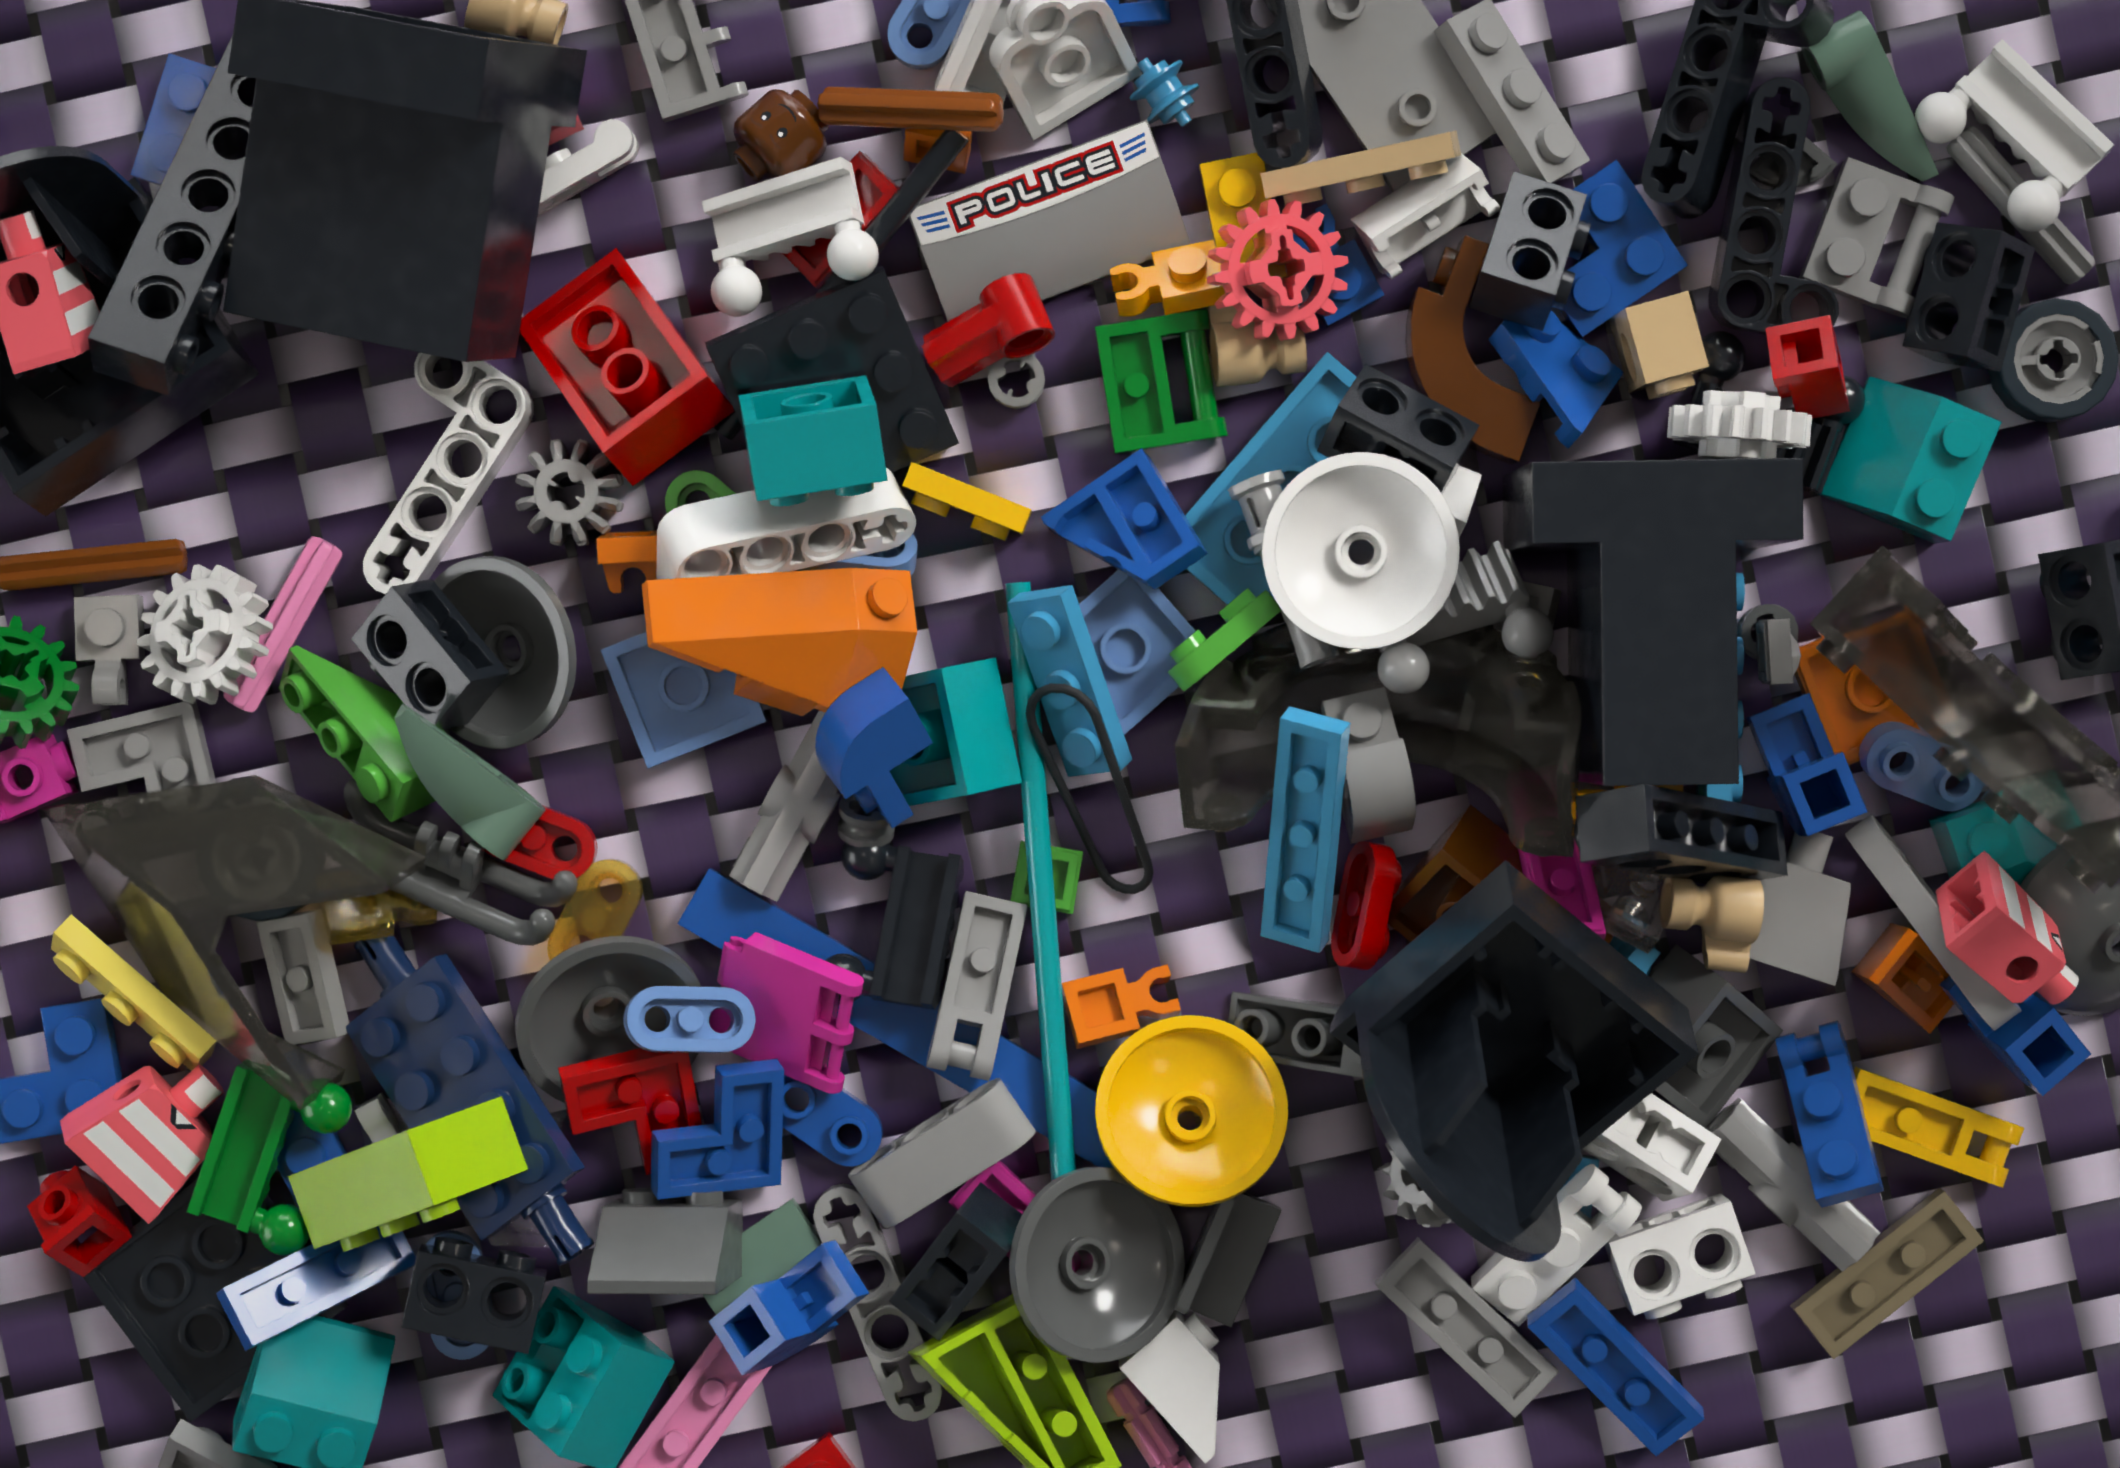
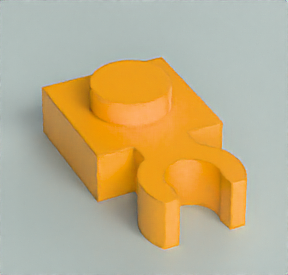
M1214 239L1151 252L1153 266L1143 268L1137 264L1126 263L1111 268L1110 276L1113 292H1118L1115 293L1119 316L1131 317L1139 315L1146 311L1151 304L1162 302L1165 315L1214 306L1215 302L1225 294L1223 285L1207 284V277L1221 272L1220 263L1207 257L1209 250L1216 248Z

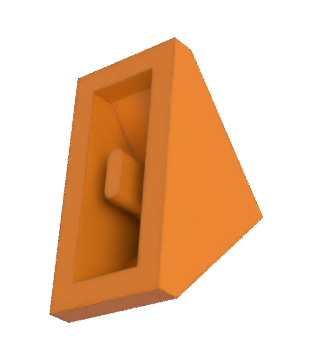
M1890 923L1852 971L1855 976L1929 1034L1932 1033L1954 1005L1952 1000L1939 986L1949 974L1923 939L1910 928Z

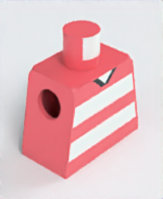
M33 210L1 219L0 240L7 259L0 262V331L13 374L73 358L88 351V336L100 310L81 264L72 256L63 242L46 247Z
M1985 850L1936 890L1946 948L2012 1003H2022L2037 991L2051 1005H2056L2063 1002L2073 993L2078 985L2079 977L2066 965L2057 925Z
M200 1064L173 1087L153 1067L144 1066L64 1116L60 1120L64 1142L149 1224L160 1214L205 1159L213 1134L210 1125L201 1113L225 1092L214 1076Z

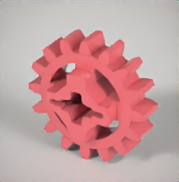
M1275 199L1260 203L1259 216L1250 206L1236 212L1241 228L1232 224L1221 226L1218 233L1228 244L1226 247L1214 248L1208 252L1207 257L1221 264V272L1207 277V284L1223 285L1225 294L1215 302L1216 308L1222 309L1233 306L1237 310L1231 324L1235 329L1245 327L1250 322H1254L1255 339L1269 338L1274 327L1280 341L1295 338L1296 324L1304 333L1319 329L1315 312L1323 316L1335 314L1338 308L1328 296L1330 293L1347 290L1348 284L1335 277V269L1348 264V256L1333 255L1330 248L1341 238L1339 232L1336 231L1323 235L1318 230L1324 218L1320 211L1310 214L1305 219L1301 218L1302 206L1300 201L1294 200L1287 203L1281 214ZM1257 233V237L1253 238L1255 250L1245 263H1240L1245 245ZM1293 233L1304 241L1311 253L1294 241ZM1274 262L1278 265L1285 264L1287 276L1283 278L1270 276L1268 264ZM1315 277L1313 289L1303 303L1301 291L1310 278ZM1247 287L1262 299L1263 308L1252 301L1244 288Z

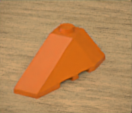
M839 568L646 580L642 584L649 648L717 673L725 669L760 682L759 688L776 695L784 691L814 702L813 708L822 712H826L843 692L882 667L885 668L901 690L903 688L917 635L910 571Z

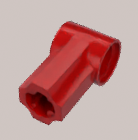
M1014 273L993 281L980 293V303L923 336L924 344L921 347L926 360L942 383L953 387L1004 357L1013 359L1029 356L1051 343L1055 337V331L1031 275Z

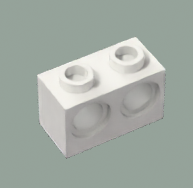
M1651 1093L1583 1149L1662 1201H1668L1693 1194L1721 1138Z
M1721 1193L1635 1222L1625 1232L1621 1234L1616 1233L1604 1245L1625 1306L1634 1316L1644 1313L1646 1319H1656L1672 1314L1682 1308L1680 1300L1702 1292L1705 1293L1708 1299L1731 1294L1743 1287L1740 1279L1756 1274L1732 1203ZM1709 1234L1721 1235L1725 1243L1722 1257L1710 1265L1698 1264L1695 1259V1248L1699 1240ZM1648 1255L1661 1256L1665 1263V1270L1661 1279L1655 1284L1648 1286L1637 1284L1634 1279V1269L1637 1263Z

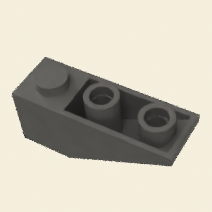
M1232 992L1228 1023L1240 1028L1253 1037L1268 1052L1275 1063L1363 1078L1360 1056L1330 1033L1332 1020L1341 1006L1340 1004Z

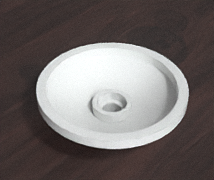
M1354 452L1332 456L1317 462L1297 475L1281 492L1274 503L1267 519L1262 544V558L1266 580L1272 595L1285 615L1301 630L1312 637L1337 647L1349 649H1372L1388 646L1402 641L1423 628L1441 609L1450 594L1457 575L1460 552L1459 535L1455 519L1447 501L1438 488L1424 474L1411 465L1390 456L1370 452ZM1357 540H1366L1374 548V556L1367 564H1355L1349 557V548Z

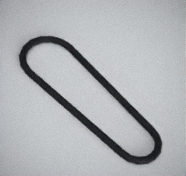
M1050 683L1036 689L1028 699L1025 713L1029 730L1103 882L1118 892L1136 894L1144 891L1152 882L1154 874L1152 860L1098 709L1093 701L1082 691L1067 684ZM1064 693L1074 697L1085 706L1092 718L1143 863L1144 876L1136 884H1124L1117 881L1105 868L1038 727L1035 715L1036 706L1045 695Z

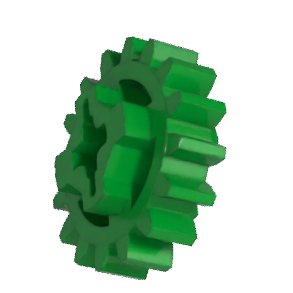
M15 615L8 627H0V745L4 737L8 736L13 738L14 743L19 749H24L30 740L32 732L36 737L45 742L50 739L55 725L63 727L71 712L72 704L79 691V685L72 682L77 669L76 662L60 661L66 646L64 642L57 641L49 645L42 640L46 627L40 624L29 633L22 630L21 617ZM41 679H44L47 689L46 700L41 696L45 688L40 682Z

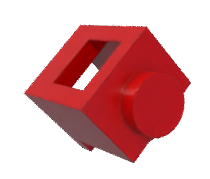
M1826 315L1766 328L1772 377L1779 397L1781 399L1792 397L1795 411L1812 415V419L1849 412L1842 359L1831 316Z
M76 1165L69 1171H57L46 1177L40 1186L41 1195L27 1205L44 1240L41 1244L44 1253L83 1278L132 1238L107 1186ZM91 1226L98 1229L80 1244L78 1237Z

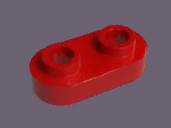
M542 805L546 811L504 861L552 880L554 875L562 870L571 871L575 874L576 878L584 875L593 866L597 857L598 846L593 831L583 821ZM562 836L572 838L577 845L576 855L571 860H563L555 852L556 841ZM485 849V852H486V853H488V854H490V855L496 857L495 855H493L492 853H490L489 851H487V850Z
M1361 841L1354 845L1347 857L1331 936L1332 955L1335 962L1341 967L1369 970L1376 964L1378 959L1385 955L1388 949L1390 939L1387 925L1392 898L1398 891L1402 878L1401 865L1396 860L1395 853L1389 845Z

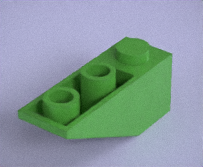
M297 645L289 648L278 689L281 691L286 705L293 712L299 713L318 735L319 741L326 753L333 758H337L355 779L362 796L368 802L375 803L390 822L435 802L436 800L425 788L413 769L394 718L403 703L396 694Z

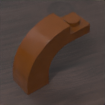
M1465 235L1459 242L1456 250L1446 246L1441 255L1432 280L1433 283L1443 286L1440 294L1418 287L1412 295L1408 309L1405 336L1408 365L1415 387L1419 393L1480 425L1469 445L1471 449L1513 465L1520 460L1541 401L1532 403L1527 395L1493 382L1477 368L1468 353L1463 334L1464 314L1489 244Z

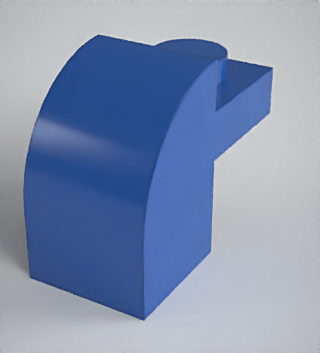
M882 667L843 692L830 705L817 730L816 755L820 766L843 797L847 799L854 795L866 814L877 808L891 828L896 827L914 815L890 771L933 744L909 698L885 668Z
M1810 693L1746 718L1770 775L1766 777L1770 788L1788 823L1799 836H1810L1868 812L1844 753L1833 752Z
M1950 975L1939 984L1969 1021L1967 1025L1985 1046L2019 1080L2041 1096H2044L2091 1055L2090 1051L2055 1008L2034 994L2022 1003H2017L2022 1011L1994 1031L1971 1005Z
M833 1240L822 1243L779 1279L751 1286L708 1322L741 1375H746L773 1366L826 1335L839 1325L836 1320L867 1296L869 1292L837 1241Z

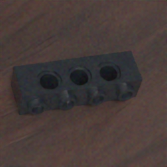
M1639 784L1575 796L1577 819L1574 824V837L1580 850V862L1668 878L1692 879L1694 882L1706 884L1711 878L1718 875L1758 880L1788 876L1783 816L1780 811L1649 784Z

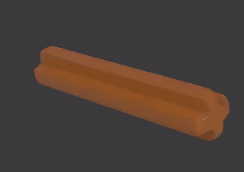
M829 86L824 89L823 93L819 94L817 102L820 121L826 125L994 132L998 130L999 125L1003 124L1004 120L1003 99L996 93Z
M168 539L1 556L0 589L12 591L171 575L175 573L181 574L187 571V550L184 541Z

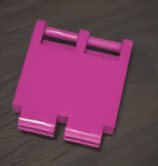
M754 932L747 939L731 936L730 941L723 944L717 982L722 985L721 987L735 989L749 999L755 1011L756 1023L750 1039L742 1047L730 1052L750 1061L778 1059L784 1068V1075L826 1093L836 1094L841 1092L845 1076L840 1072L844 1047L852 1043L854 1027L849 1021L854 997L860 996L862 993L863 977L757 932ZM839 994H841L840 1005H839ZM722 1009L713 1010L709 1022L710 1027L718 1033L727 1031L730 1026V1017L727 1012Z

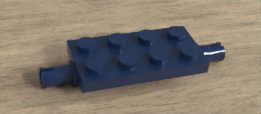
M383 924L364 935L366 941L359 939L354 943L353 947L356 952L360 953L382 987L381 999L346 1025L347 1033L409 1129L502 1096L528 1170L456 1197L459 1206L481 1241L496 1235L520 1217L524 1220L531 1218L557 1258L558 1265L562 1266L582 1254L583 1249L587 1250L594 1245L593 1239L589 1238L563 1198L567 1194V1190L564 1187L566 1182L583 1170L585 1166L448 955L435 956L416 970L392 934L389 924Z

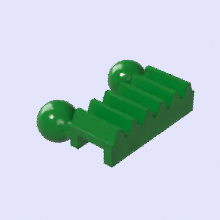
M241 1063L235 1068L187 1213L196 1216L205 1214L237 1225V1230L258 1234L267 1250L277 1255L287 1256L301 1250L310 1237L300 1209L291 1204H279L266 1210L261 1208V1205L268 1195L270 1189L269 1182L277 1169V1158L285 1145V1135L293 1122L294 1111L301 1113L304 1123L311 1130L321 1134H330L339 1131L348 1123L352 1114V1102L345 1089L335 1083L324 1082L316 1084L311 1088H306L302 1086V1083Z

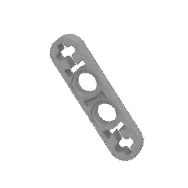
M1870 814L1846 832L1845 835L1853 848L1984 1021L1995 1031L2020 1013L2022 1010L2017 1003H2012L1946 948L1937 896L1880 822Z
M845 1183L833 1185L821 1194L815 1204L813 1218L816 1230L822 1243L836 1240L839 1245L846 1244L848 1239L840 1222L829 1224L825 1216L832 1211V1200L834 1198L841 1197L846 1206L857 1204L860 1212L852 1219V1225L857 1238L859 1239L868 1231L871 1233L874 1242L856 1244L844 1254L850 1263L863 1255L875 1257L883 1265L885 1277L878 1287L868 1290L869 1294L849 1309V1312L883 1396L891 1411L903 1420L912 1422L924 1420L932 1415L940 1405L943 1386L915 1359L910 1360L909 1366L914 1379L918 1383L928 1381L931 1385V1388L925 1391L924 1404L915 1406L911 1398L900 1400L897 1395L904 1387V1377L899 1365L890 1372H887L883 1363L900 1361L910 1355L908 1351L926 1342L925 1336L917 1323L889 1302L903 1282L877 1218L854 1185ZM882 1315H897L908 1326V1338L898 1348H884L877 1344L873 1338L872 1326L876 1319Z

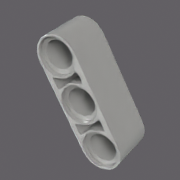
M995 1078L877 1150L870 1160L854 1167L848 1174V1177L882 1227L888 1229L904 1221L1019 1149L1033 1137L1036 1130L1000 1078Z

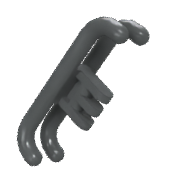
M355 779L348 781L343 790L347 810L353 819L369 832L414 852L411 870H407L357 847L346 836L345 825L339 817H326L319 827L322 846L329 856L346 870L491 935L518 945L534 946L546 941L555 927L553 913L548 909L541 908L531 914L530 920L516 918L471 898L480 882L541 907H558L568 903L573 898L578 886L577 878L571 871H559L554 875L552 882L536 879L484 856L485 848L474 841H471L466 848L461 846L462 838L458 834L448 831L444 838L439 836L438 826L428 821H424L421 827L400 818L390 822L374 803L368 802L362 796Z

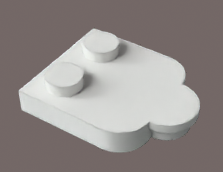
M1011 0L1006 12L1008 26L995 37L989 52L990 62L1017 115L1033 141L1142 75L1117 19L1105 0Z

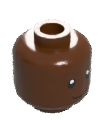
M772 89L734 122L733 132L740 147L733 152V156L741 168L756 182H759L764 176L772 179L812 166L825 153L827 141L824 133L829 129V125L820 121L819 109L801 91L794 90L789 94L783 90Z

